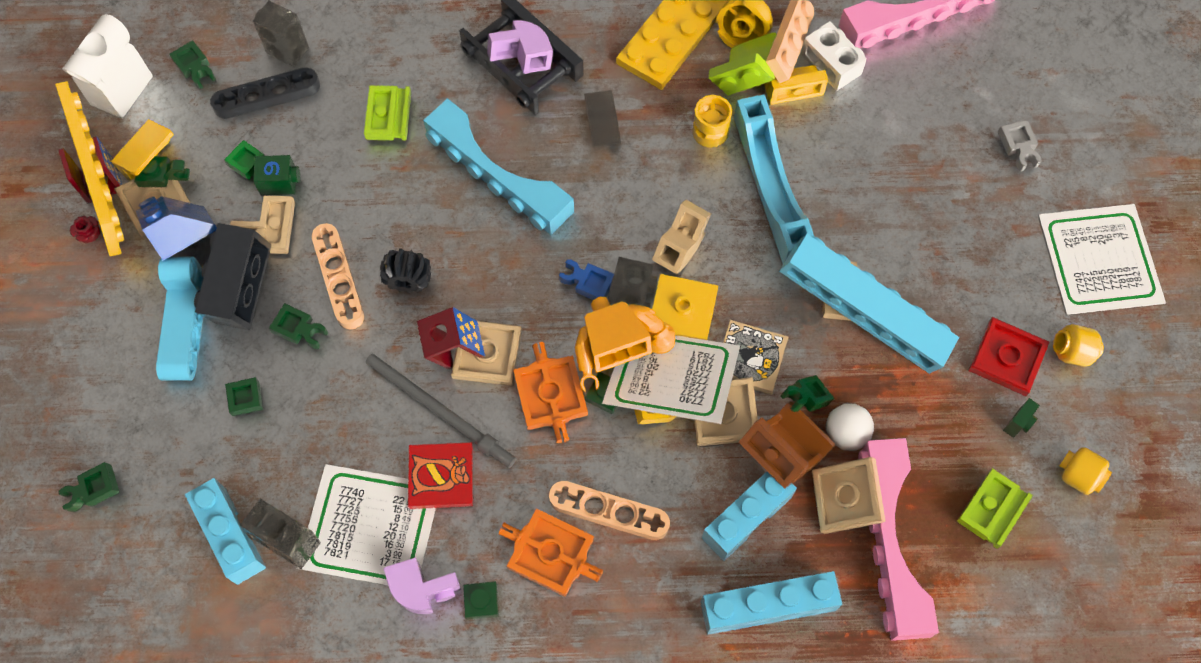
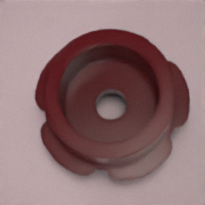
M80 216L71 225L70 233L73 237H76L77 241L91 243L100 235L99 222L93 216Z

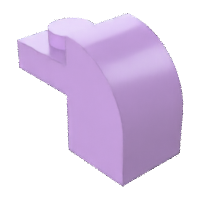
M513 21L512 30L489 33L487 54L490 61L517 57L523 74L550 70L553 49L546 33L540 27L527 21Z
M416 557L384 567L391 594L402 607L412 613H433L430 600L436 599V602H443L454 598L455 592L461 590L455 572L425 582Z

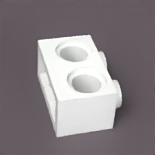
M830 21L805 37L801 55L811 65H815L818 71H826L828 83L836 91L862 74L867 59L862 50L855 47L846 38L844 32L836 28Z

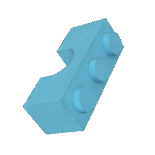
M766 472L704 529L702 539L725 561L748 539L750 534L767 518L770 519L793 497L797 488L791 484L784 489Z
M213 478L185 494L226 578L238 585L266 569L254 542L241 527L236 517L239 513L226 488Z

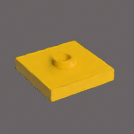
M660 274L652 309L656 312L655 315L673 327L675 335L707 340L718 285Z

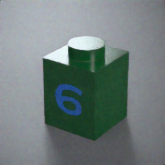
M290 155L255 156L253 182L261 196L295 194L296 183H300L299 166L294 165Z

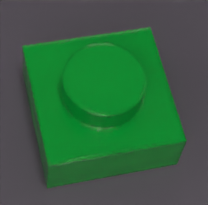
M243 140L224 161L228 167L249 180L254 175L255 156H265V154Z

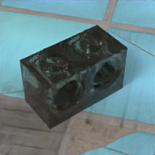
M268 1L256 13L253 23L266 53L294 67L309 48L297 14L271 1Z
M619 257L607 298L610 305L626 302L627 304L642 305L650 308L651 303L647 302L648 294H654L658 276H653L654 264ZM631 278H639L642 280V282L639 284H633L628 280Z
M262 499L258 500L240 524L241 528L250 538L301 570L321 544L312 530Z

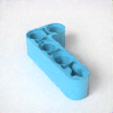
M169 257L164 261L160 259L158 275L160 282L167 289L156 362L157 376L161 381H192L196 374L203 317L195 313L196 308L194 306L195 295L198 290H201L204 279L202 277V267L195 257Z

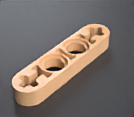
M327 223L320 224L312 232V241L333 311L340 326L349 330L355 329L363 323L364 311L339 233L333 225ZM325 234L330 236L329 241L332 246L328 250L323 241V235ZM337 257L342 260L341 265L336 269H328L326 267L327 261L331 258ZM345 282L350 285L347 293L343 295L334 293V288L337 284ZM348 302L353 311V318L349 320L346 317L347 313L343 305Z
M568 481L555 483L549 491L551 506L560 513L650 540L662 539L669 531V517L665 511L659 508ZM563 490H568L569 497L577 500L578 493L583 494L580 499V509H574L576 506L575 501L565 500L564 504H560L558 497L555 496L556 493L562 494ZM591 498L599 499L603 503L602 510L597 514H590L585 509L587 500ZM628 507L633 511L634 517L629 523H621L616 519L615 513L619 508ZM639 511L644 512V520L653 521L654 517L660 518V524L664 525V528L658 527L657 531L653 532L650 530L651 525L645 522H641V528L635 527L638 522Z

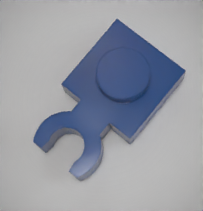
M566 260V268L572 270L573 273L566 275L560 272L559 281L565 285L577 284L575 288L576 293L592 300L607 296L615 280L614 273L589 263L585 270H583L577 262Z

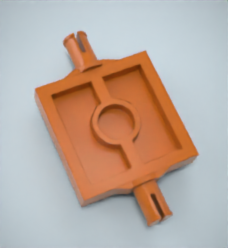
M539 342L541 353L537 343L532 345L536 361L529 366L513 370L527 429L532 430L544 426H553L556 443H562L560 431L562 432L564 442H567L570 439L565 423L572 419L588 416L574 357L571 355L559 359L548 358L545 343Z
M536 508L529 523L522 530L506 522L502 524V528L499 530L498 535H502L515 542L514 552L507 564V569L566 597L573 581L580 574L597 583L600 580L603 569L586 562L587 553L592 545L594 536Z

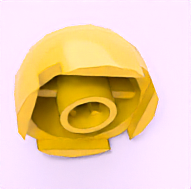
M729 0L724 4L716 17V23L718 22L719 37L727 46L733 48L736 45L771 33L773 17L769 6L764 0Z

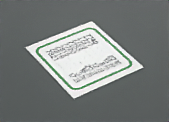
M1135 204L1039 214L1067 315L1166 304Z
M675 335V345L669 352L664 354L652 352L646 356L615 366L602 404L721 424L740 345Z
M325 464L297 569L388 585L384 567L416 557L422 568L436 508L409 509L408 479Z

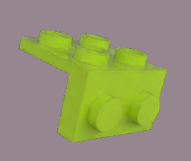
M772 32L734 46L730 51L729 62L711 68L708 78L728 96L773 81L775 76L766 60L777 34Z

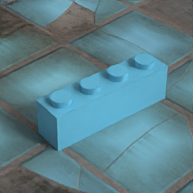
M834 571L703 595L701 600L707 635L834 612L842 605Z

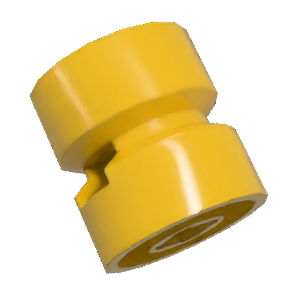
M709 95L700 99L696 104L692 133L698 144L713 148L722 145L727 140L732 107L725 98Z

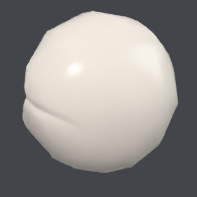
M844 403L829 413L826 422V432L840 449L856 451L864 447L867 441L871 440L874 432V422L872 416L865 408L858 404Z

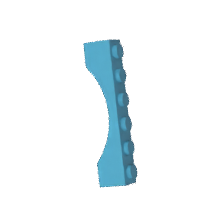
M763 94L737 100L734 121L781 261L784 264L795 244L806 234L814 236L808 217L798 205L788 183L778 149L773 116L766 96Z
M448 98L423 120L426 129L425 135L434 146L440 145L454 162L458 163L460 161L465 165L471 176L475 179L481 178L486 182L492 193L496 196L502 195L507 199L511 208L517 213L523 212L528 216L530 222L538 230L544 229L552 235L574 213V198L554 182L523 178L507 172L493 163L474 140L468 114Z

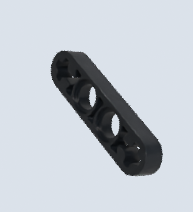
M307 67L217 91L212 95L210 104L219 118H232L314 95L320 88V81L313 69ZM309 79V84L304 85V80ZM292 82H294V85H295V88H294V89L292 88V86H291V84H290V83H292ZM277 85H285L287 87L281 94H274L272 92L273 88ZM249 93H259V97L251 102L245 100ZM237 97L239 98V100H240V102H241L240 104H237V103H238L237 100H236ZM228 101L227 106L222 108V102Z

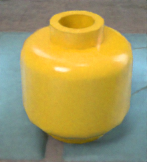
M1076 324L1067 325L1062 330H1059L1053 340V349L1062 362L1082 367L1090 366L1096 362L1104 349L1101 336L1097 330Z
M1086 447L1079 448L1076 453L1069 450L1059 467L1064 469L1062 480L1085 495H1089L1093 491L1099 493L1112 474V471L1108 470V460Z

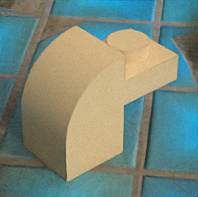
M688 200L683 201L672 227L661 237L652 260L678 274L688 264L705 236L704 230L711 213Z

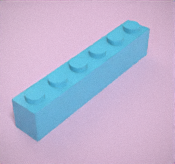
M809 234L802 237L795 244L779 270L783 275L929 374L944 367L959 339L957 335L951 332L947 325L936 322L927 316L922 308L905 301L897 291L886 288L876 281L871 273L860 270L851 264L846 256L835 253L817 237L810 236Z

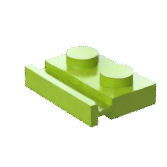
M369 85L364 128L366 140H394V138H402V141H407L411 102L410 86L398 88L397 86Z
M992 468L957 522L983 540H988L993 544V547L998 549L1002 546L1033 495L1031 493L1027 494L1020 489L1019 485Z

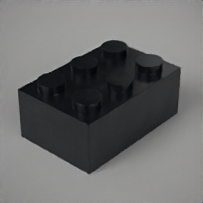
M218 223L216 231L212 233L210 238L211 252L209 260L204 263L202 268V277L204 279L201 290H198L195 295V313L215 324L250 330L272 245L253 229Z

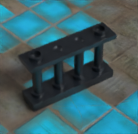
M501 0V16L473 37L464 28L459 30L460 47L468 57L472 56L515 96L516 101L522 108H528L532 113L536 114L539 112L538 95L563 75H568L575 82L584 76L583 59L517 0ZM513 21H527L540 27L550 41L553 49L552 61L557 65L529 88L519 79L524 75L520 64L510 71L500 62L503 59L490 61L487 49L482 45L488 41L489 33L499 32L507 25L512 26Z

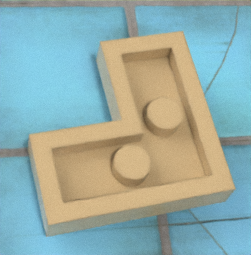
M263 196L260 222L230 221V225L255 230L272 245L270 253L288 254L295 200L293 196Z

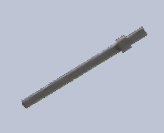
M375 354L369 355L366 360L367 365L477 444V449L486 456L492 455L508 468L512 467L516 457L499 446L497 439L490 434L484 435Z

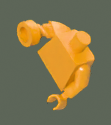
M606 297L594 299L591 303L593 312L587 313L584 316L585 326L579 329L575 343L579 371L583 372V377L580 381L581 389L586 392L584 380L587 378L594 379L596 390L598 389V378L592 374V369L594 368L596 373L646 356L652 352L656 354L669 352L675 345V331L673 327L663 322V320L655 315L656 312L649 307L635 304L628 305L626 302L610 305Z

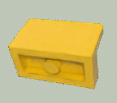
M815 65L794 68L788 81L779 83L775 77L773 81L764 83L769 103L772 105L824 95L828 77L825 70L818 71Z
M148 119L111 162L126 179L132 180L168 144L173 133L170 129Z

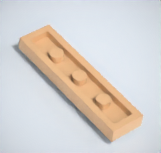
M790 0L767 57L766 63L779 83L790 79L813 19L814 8L810 1Z

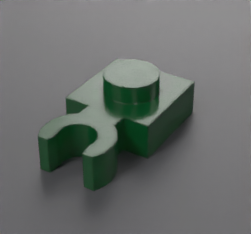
M193 40L169 54L187 79L191 76L197 88H203L200 79L204 76L210 77L213 82L216 80L211 68L208 67L210 65L208 59Z
M286 303L283 304L269 326L271 333L297 345L301 338H304L307 344L314 349H319L320 345L318 341L312 339L313 335L322 333L327 336L328 331L322 324H311L313 321L311 315Z
M817 375L797 380L781 394L782 399L791 398L795 402L790 408L792 412H798L803 406L809 412L828 406L835 399Z
M106 462L78 475L79 485L75 487L67 485L58 491L59 495L64 497L72 495L71 501L63 505V509L70 512L79 510L84 504L93 507L120 493L112 465Z

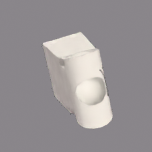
M104 14L99 18L62 70L72 76V79L91 106L123 119L153 75L134 46L128 43L130 35L125 26L115 17Z

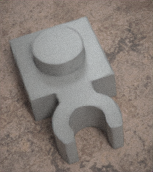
M1028 120L1001 126L998 134L1008 156L1017 155L1016 167L1018 170L1024 171L1027 166L1025 160L1031 161L1033 167L1037 168L1041 163V156L1034 150L1038 142Z

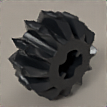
M402 248L399 251L389 250L388 254L384 255L380 264L381 282L388 285L389 289H397L399 292L406 291L409 294L412 291L422 292V289L427 288L428 282H430V260L424 258L422 253H414L412 250L405 251Z

